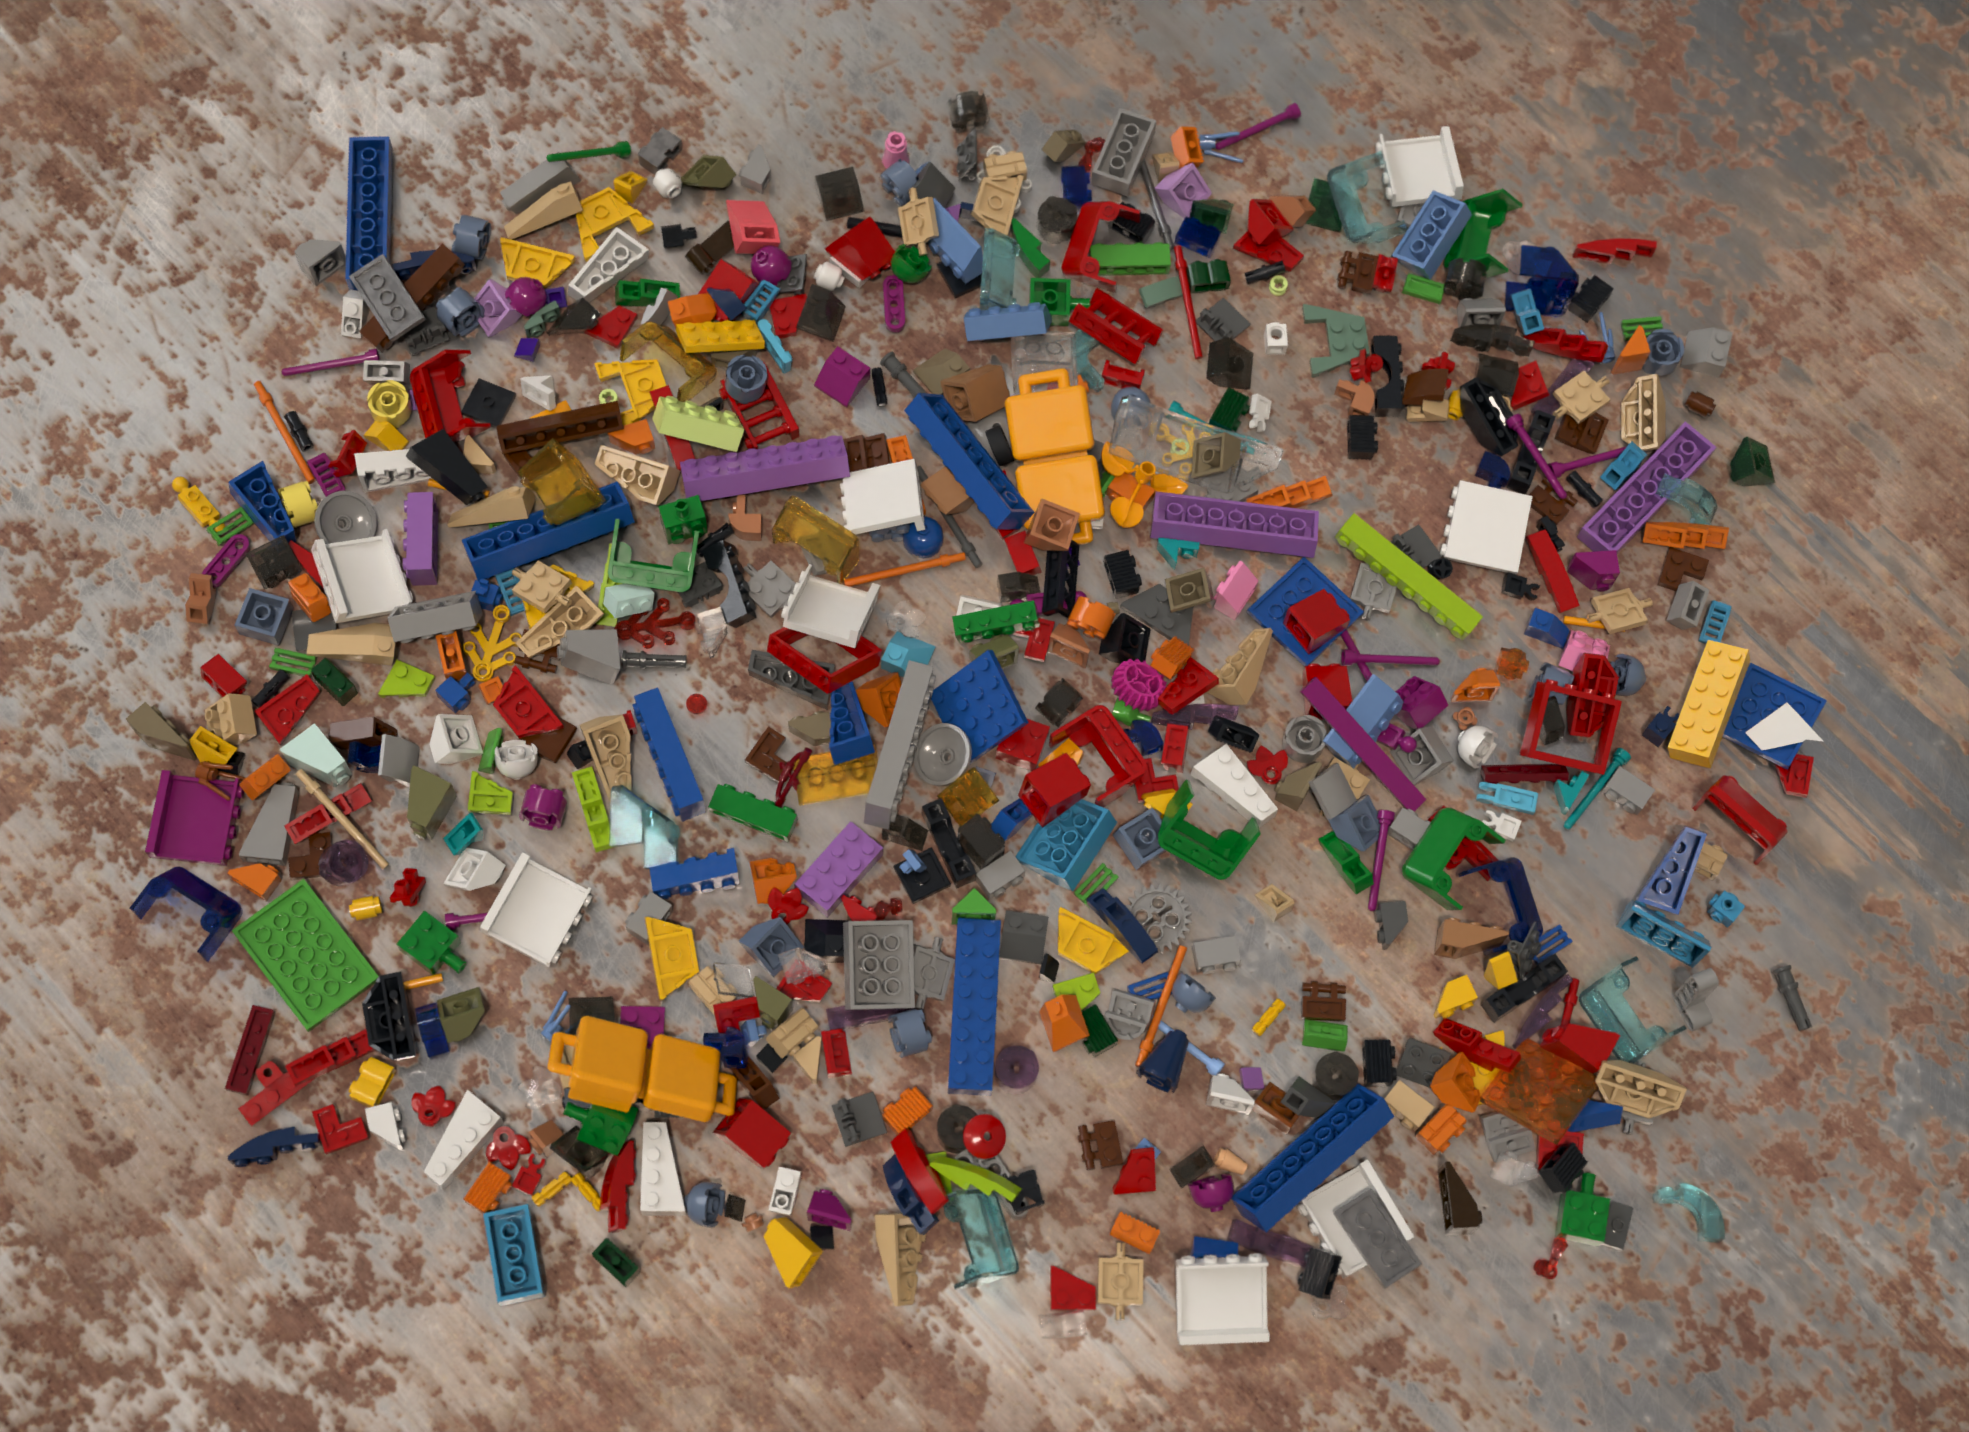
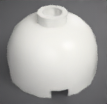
M1478 725L1462 731L1458 737V753L1460 757L1471 767L1479 768L1477 764L1481 761L1483 764L1486 763L1493 754L1497 745L1494 743L1495 737L1498 738V734L1488 727Z
M510 740L501 743L502 747L499 749L498 747L495 748L496 766L501 774L509 778L521 779L531 774L537 765V747L532 743L530 746L526 745L524 740Z

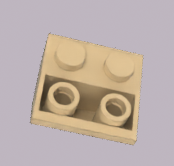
M228 693L205 709L208 731L231 745L245 743L257 735L251 697L249 695Z

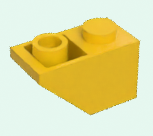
M1172 788L1144 793L1141 796L1145 801L1143 805L1148 809L1153 807L1154 810L1161 812L1162 815L1160 817L1163 819L1166 807L1177 791ZM1191 802L1187 805L1188 811L1193 805Z
M1468 975L1447 982L1434 1012L1435 1019L1441 1016L1445 1019L1454 1015V1011L1458 1009L1466 1011L1474 1007L1473 1003L1478 999V996Z

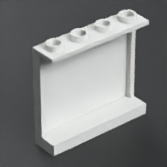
M1449 126L1441 127L1440 135L1384 141L1383 135L1379 134V141L1375 143L1376 154H1380L1379 167L1384 171L1382 173L1383 184H1387L1386 198L1390 199L1392 207L1423 204L1433 190L1457 200L1462 199L1464 185Z
M915 459L850 472V477H844L843 482L840 483L841 492L844 497H841L843 509H846L842 511L844 522L847 523V525H844V532L846 538L850 537L852 545H855L854 535L903 524L914 522L917 531L925 530L920 480Z
M1460 480L1457 487L1454 486L1451 498L1454 499L1453 506H1449L1447 517L1450 518V523L1445 526L1444 536L1447 537L1446 544L1442 543L1440 555L1451 561L1517 575L1532 496Z
M384 529L381 536L325 544L324 539L315 540L311 551L335 623L391 614L395 607L413 602L412 593L408 591L406 585V575L400 568V557L394 550L393 537L389 536L387 529Z
M809 564L806 571L801 572L799 583L796 582L793 594H790L787 606L785 605L781 614V617L784 618L783 627L856 648L876 605L880 585L872 583L868 592L810 575L812 565Z
M522 852L483 920L480 932L550 967L552 962L554 964L557 963L562 953L559 951L562 944L566 945L572 935L569 932L573 925L577 926L581 920L582 914H580L583 906L587 908L593 897L590 895L591 888L588 887L586 889L530 860V856Z
M1368 1159L1360 1163L1358 1167L1311 1192L1297 1205L1301 1216H1306L1310 1223L1308 1227L1314 1237L1318 1236L1321 1241L1320 1248L1342 1256L1337 1276L1341 1275L1342 1279L1368 1264L1334 1216V1212L1369 1189L1374 1192L1406 1241L1409 1242L1414 1238V1235Z
M1253 1253L1249 1254V1257L1229 1254L1226 1258L1206 1255L1204 1258L1195 1259L1193 1256H1183L1181 1259H1176V1317L1179 1345L1269 1342L1266 1270L1268 1261L1265 1256Z

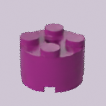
M536 784L530 785V788L526 790L519 813L520 820L524 822V819L530 821L529 826L541 830H552L554 826H557V829H559L567 805V800L563 797L564 793L559 789L548 790Z

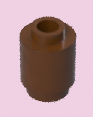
M1691 391L1685 403V406L1689 407L1688 410L1703 417H1706L1707 414L1711 416L1716 407L1713 404L1714 399L1698 391L1697 393Z

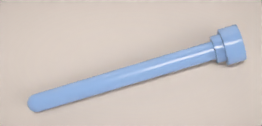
M1162 1020L1160 1021L1158 1029L1167 1035L1169 1031H1175ZM1188 1043L1187 1051L1206 1065L1209 1074L1217 1076L1225 1066V1063L1219 1058L1217 1060L1214 1057L1211 1059L1192 1043Z

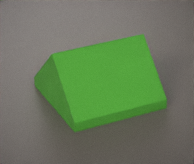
M974 888L952 908L951 924L957 925L958 918L995 920L996 909Z

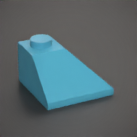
M897 631L889 641L881 659V669L891 673L898 672L899 676L904 677L909 660L928 665L936 646Z

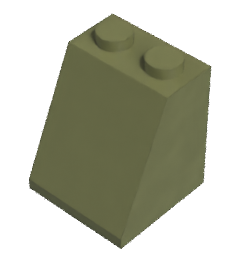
M415 765L411 768L407 820L415 836L423 840L425 838L432 840L457 795L452 783Z

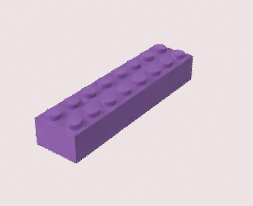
M1685 421L1582 527L1577 538L1592 551L1616 550L1618 554L1646 525V522H1649L1711 457L1716 446Z
M835 435L824 439H809L799 443L790 442L781 446L771 445L762 449H748L738 453L729 452L720 456L710 455L701 459H687L680 462L686 498L699 495L700 501L850 477L848 456L842 436Z
M1156 491L1150 538L1158 539L1160 537L1193 541L1204 545L1314 558L1318 543L1319 511Z

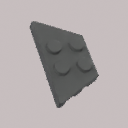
M1161 584L1121 603V609L1167 639L1171 640L1174 636H1177V639L1184 641L1189 646L1194 607L1171 613L1167 589Z

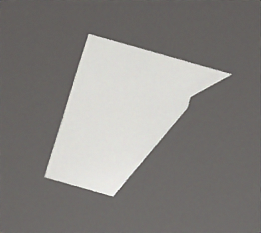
M1785 703L1745 732L1761 750L1800 743L1805 740L1824 742L1788 703Z

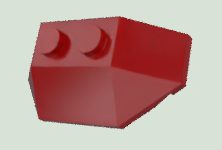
M1583 653L1573 670L1574 679L1571 685L1578 686L1577 690L1582 692L1584 688L1596 690V695L1602 696L1603 692L1616 695L1619 677L1606 656ZM1569 695L1566 708L1569 735L1591 737L1594 732L1603 726L1608 704Z

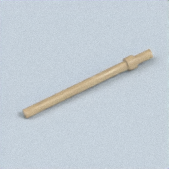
M300 769L296 776L307 786L305 789L311 795L314 794L382 869H385L389 863L320 789L319 783L316 780L313 781L303 769Z

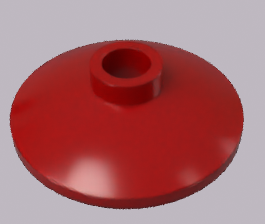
M980 1114L967 1122L963 1131V1142L968 1152L974 1157L980 1159L993 1158L1002 1151L1005 1145L1006 1131L1001 1121L989 1114ZM985 1132L990 1134L988 1141L984 1139Z

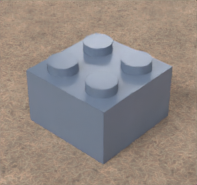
M249 588L234 626L239 635L279 646L294 608L287 598Z
M1153 807L1120 827L1113 834V837L1135 870L1140 869L1167 852L1158 842L1157 836L1162 820Z

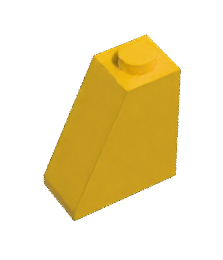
M787 1217L775 1218L767 1225L768 1230L763 1237L787 1288L799 1287L823 1253V1250Z

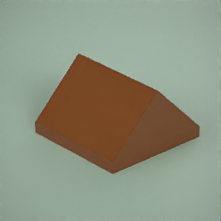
M1269 1082L1255 1100L1251 1110L1287 1135L1300 1115H1297L1281 1103L1286 1092L1272 1082Z

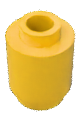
M1460 389L1453 390L1448 399L1450 402L1448 418L1456 421L1463 417L1460 409Z
M372 895L354 899L352 904L349 905L350 915L352 918L355 917L357 921L377 917L378 914L383 913L379 896L374 897Z

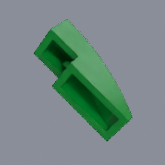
M1013 218L1010 230L1015 248L1028 270L1036 278H1041L1049 271L1050 260L1041 253L1042 243L1019 221Z
M640 279L639 282L619 280L615 286V305L654 306L661 288L668 289L677 295L678 299L680 298V283Z
M1334 830L1318 839L1338 873L1355 894L1374 885L1372 873L1360 861L1359 854L1350 844L1339 839Z

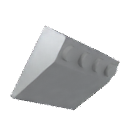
M913 920L844 922L845 1010L915 1008Z

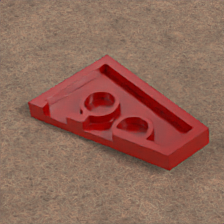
M1249 231L1233 245V249L1270 264L1283 260L1285 270L1289 272L1304 258L1301 252L1283 238L1270 245H1258L1252 240V235Z
M1190 657L1184 669L1181 668L1177 673V678L1170 682L1158 697V705L1173 715L1218 685L1219 678Z
M306 674L256 709L255 713L281 746L321 692L308 674Z

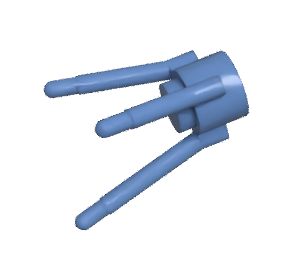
M1240 132L1214 135L1200 134L1199 145L1201 146L1200 149L1204 150V155H1213L1243 163L1242 159L1211 150V148H1215V139L1238 136Z
M1599 312L1603 339L1608 344L1603 362H1600L1605 364L1615 360L1612 330H1608L1607 336L1603 312ZM1583 330L1579 331L1581 335H1585Z
M567 991L563 992L547 1023L542 1027L543 1031L541 1034L550 1042L555 1032H562L563 1028L559 1023L571 1007L568 1004L558 1018L553 1021L565 1000ZM578 1021L576 1024L571 1026L563 1033H572L574 1030L578 1028L580 1021Z

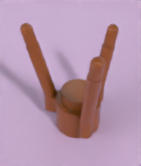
M206 761L200 762L195 771V777L199 779L198 783L205 785L229 801L231 798L209 782L214 781L217 775L231 779L239 778L240 781H243L245 777L218 770H232L233 766L215 764Z

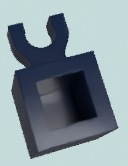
M1669 706L1665 708L1663 713L1659 712L1642 734L1643 737L1658 748L1676 726L1674 722L1680 716L1677 713L1674 717H1670L1668 715V711L1671 709Z

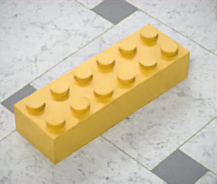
M1711 640L1707 641L1668 745L1671 759L1711 769L1750 663L1749 649Z

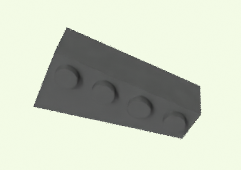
M757 650L751 651L748 666L749 676L828 710L831 693H825L770 653ZM813 661L830 674L835 672V664Z

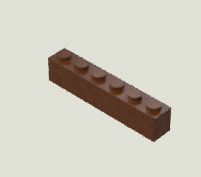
M442 243L403 285L420 311H422L434 301L435 296L440 291H443L448 286L449 281L454 276L461 273L465 264ZM375 316L359 331L381 353L389 349L393 344Z
M618 401L496 426L502 454L624 429Z

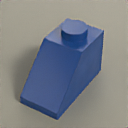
M1535 608L1529 618L1524 635L1563 649L1570 629L1556 615Z
M1019 798L1003 808L988 829L993 832L996 838L1005 842L1013 837L1033 815Z

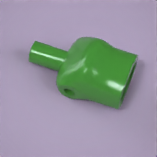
M1117 698L1112 712L1116 720L1127 726H1133L1137 721L1149 724L1151 716L1140 713L1138 708L1132 710L1130 705L1125 706V702L1119 701V698Z

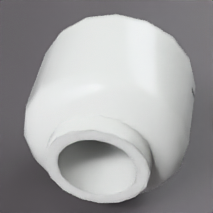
M660 169L655 174L653 185L662 197L674 198L681 192L682 181L673 169Z
M824 262L823 265L819 264L814 275L816 285L828 291H834L836 287L840 288L845 277L841 276L842 269L830 262Z

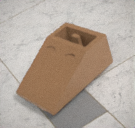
M1448 918L1443 921L1437 931L1434 955L1457 959L1499 947L1509 935V931H1504L1499 926H1491L1489 928L1482 926L1478 922H1470L1468 924L1461 922L1457 918Z

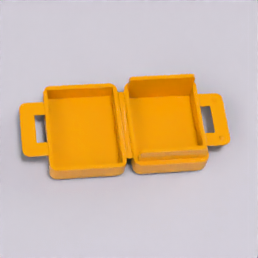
M1064 368L1021 375L1018 378L1020 395L1009 396L1005 400L1012 455L1017 461H1023L1024 463L1015 471L1018 492L1032 508L1034 514L1041 499L1080 513L1077 521L1080 532L1074 533L1072 540L1080 545L1091 543L1093 540L1091 521L1103 519L1105 508L1098 462L1093 455L1087 454V451L1093 449L1095 445L1087 391L1082 385L1070 386L1069 373ZM1058 382L1057 389L1032 393L1031 386ZM1034 514L1023 525L1027 530Z
M591 1016L581 1018L576 1036L563 1032H555L552 1035L547 1068L553 1073L569 1076L568 1085L570 1090L568 1098L628 1112L631 1104L640 1098L643 1099L644 1106L649 1109L701 1122L710 1121L713 1112L727 1116L734 1114L737 1078L734 1075L719 1072L721 1053L717 1048L658 1034L654 1037L649 1050L646 1049L648 1034L645 1030ZM564 1044L574 1047L571 1065L562 1063ZM718 1083L724 1084L722 1103L716 1101Z

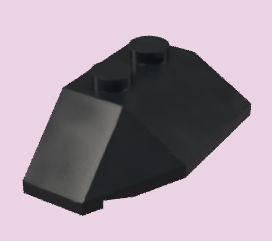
M1475 377L1460 386V409L1479 443L1500 456L1518 447V433L1510 429L1506 424V421L1513 414L1498 388L1482 381L1479 377Z
M402 972L381 975L377 978L376 983L362 1003L369 1046L393 1061L415 1057V1035Z

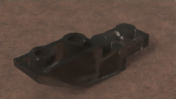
M1474 324L1455 328L1450 339L1451 342L1459 346H1468L1479 352H1489L1490 347L1493 346L1501 351L1507 350L1518 356L1529 357L1535 342L1516 336L1517 328L1496 324Z

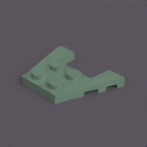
M1303 304L1304 324L1325 323L1330 357L1310 358L1312 378L1319 376L1323 372L1333 371L1341 365L1351 364L1350 360L1359 357L1360 350L1366 349V357L1369 356L1370 351L1365 317Z

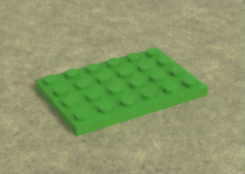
M304 879L232 930L308 1032L375 984L379 977Z

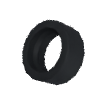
M998 425L986 430L988 442L998 465L1003 466L1014 461L1015 459L1002 427Z

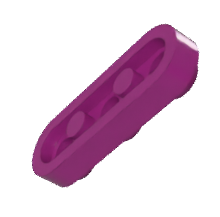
M890 275L883 281L885 326L889 331L896 333L905 327L903 282L895 275ZM893 322H898L899 324H898V325H893L892 323H893Z
M242 534L232 536L202 571L204 575L217 577L216 580L212 581L213 588L219 587L249 552L251 546L246 536ZM243 545L241 549H237V546ZM225 561H230L228 565H224Z

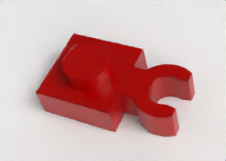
M533 1153L528 1158V1168L521 1166L512 1184V1188L529 1196L534 1195L542 1179V1175L538 1174V1171L542 1170L546 1165L544 1158H542L540 1164H533L536 1157Z

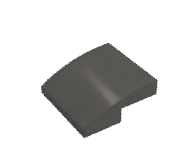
M929 161L918 174L917 178L919 180L912 188H917L918 199L933 197L945 208L955 187Z
M303 610L292 611L294 640L297 652L307 650L309 634L337 629V623L334 621L332 612L328 616L312 622Z

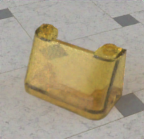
M553 438L518 471L522 478L521 484L528 489H533L544 504L543 518L550 525L553 523L555 525L564 523L600 507L606 501L577 457Z

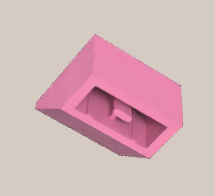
M1239 561L1236 566H1231L1227 573L1228 577L1225 582L1221 581L1214 600H1216L1214 608L1233 620H1236L1258 585V579L1242 561Z
M1571 630L1560 657L1559 666L1573 671L1583 653L1605 655L1608 659L1610 645L1602 639L1588 637L1585 632Z

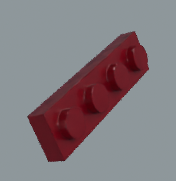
M1559 764L1481 765V775L1484 782L1493 784L1499 782L1519 783L1520 781L1532 783L1551 781L1555 783L1556 780L1568 781L1569 778L1566 766Z
M252 1005L225 1086L226 1091L248 1096L275 1014L274 1010Z

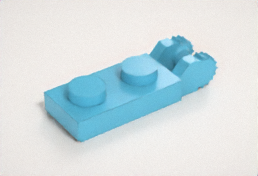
M760 319L757 326L765 341L766 349L783 373L791 371L792 357L790 353L783 349L777 335L774 336L772 333V325L769 321Z
M1479 783L1481 790L1495 793L1494 796L1478 794L1477 801L1534 815L1539 793L1499 783Z

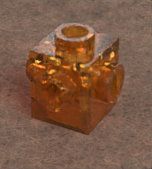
M1501 647L1496 664L1497 674L1511 680L1521 679L1523 672L1527 673L1529 661L1526 660V652L1518 648L1507 649Z

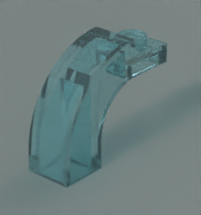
M1079 329L1071 343L1069 355L1070 369L1073 376L1081 375L1082 379L1087 382L1090 389L1093 388L1098 393L1103 389L1105 380L1090 364L1088 354L1100 345L1101 342Z
M1664 473L1656 494L1685 506L1691 513L1689 523L1711 525L1718 508L1713 495L1703 486L1686 477L1683 481Z
M1679 1183L1675 1186V1191L1671 1187H1661L1660 1190L1653 1193V1203L1680 1205L1692 1213L1697 1224V1241L1719 1243L1725 1239L1722 1214L1714 1200L1703 1190L1690 1184Z

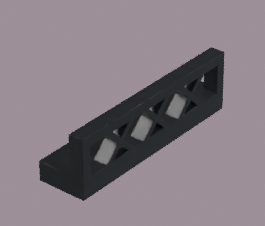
M1071 540L1069 546L1072 548L1071 555L1069 550H1047L1042 614L1046 616L1060 613L1069 618L1075 605L1080 544ZM1067 563H1068L1069 568H1070V574H1069V572H1068V570H1067ZM1065 581L1069 587V592L1065 587ZM1064 600L1067 604V609L1063 608Z

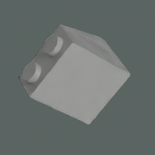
M617 629L566 630L564 637L560 639V646H557V658H561V666L607 684H613L620 671Z

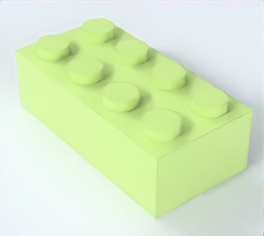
M659 396L652 418L658 433L737 452L744 432V428L734 412L728 410L724 412L717 411L712 406H697L692 401L681 402L672 396H666V398Z

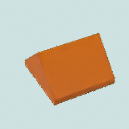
M1639 325L1619 355L1611 371L1612 374L1642 369L1650 354V348L1642 326Z

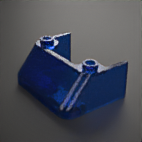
M1521 245L1520 276H1529L1531 278L1526 283L1506 281L1505 308L1507 312H1515L1510 294L1530 288L1535 306L1539 310L1540 315L1562 316L1566 313L1577 290L1579 275L1555 247Z
M1510 857L1458 873V876L1462 877L1487 869L1493 881L1504 882L1517 921L1509 929L1510 941L1515 940L1524 943L1534 921L1537 922V929L1540 932L1539 938L1541 937L1543 926L1523 864L1519 859ZM1508 944L1485 950L1483 954L1488 955L1505 950Z
M173 867L151 879L131 905L130 910L141 920L155 900L167 896L172 888L206 909L201 917L200 924L210 934L197 952L206 962H209L240 920L243 913L242 907L237 901L183 867Z

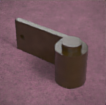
M726 221L703 243L696 244L685 255V258L701 275L711 273L715 268L714 265L734 248L732 233H730V222Z

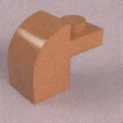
M1339 379L1334 393L1336 396L1352 401L1348 416L1370 414L1375 396L1371 386L1365 383L1364 380H1361L1359 386L1351 381Z
M737 495V502H733V513H728L729 525L734 530V535L746 541H762V515L746 514V496Z
M191 573L189 576L190 596L185 604L187 622L208 624L213 613L216 598V588H213L212 575Z

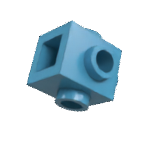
M1724 890L1720 896L1718 894L1713 896L1708 903L1711 907L1707 912L1714 921L1722 923L1728 928L1745 908V905L1739 902L1734 894Z

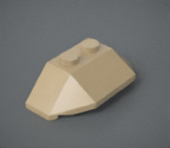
M1658 374L1637 377L1634 382L1635 384L1621 402V439L1627 444L1634 442L1643 451L1659 449L1666 438L1665 398Z
M1623 1060L1602 1061L1595 1079L1607 1104L1623 1106L1624 1111L1646 1118H1652L1671 1110L1679 1109L1687 1090L1686 1087L1660 1072Z

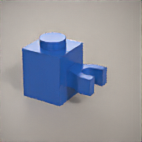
M485 579L475 580L471 591H476L481 609L493 612L494 608L501 605L503 601L500 587L490 584Z
M466 673L457 682L450 676L435 690L436 694L456 714L459 710L462 711L468 706L471 699L466 690L475 684L474 678L469 673Z

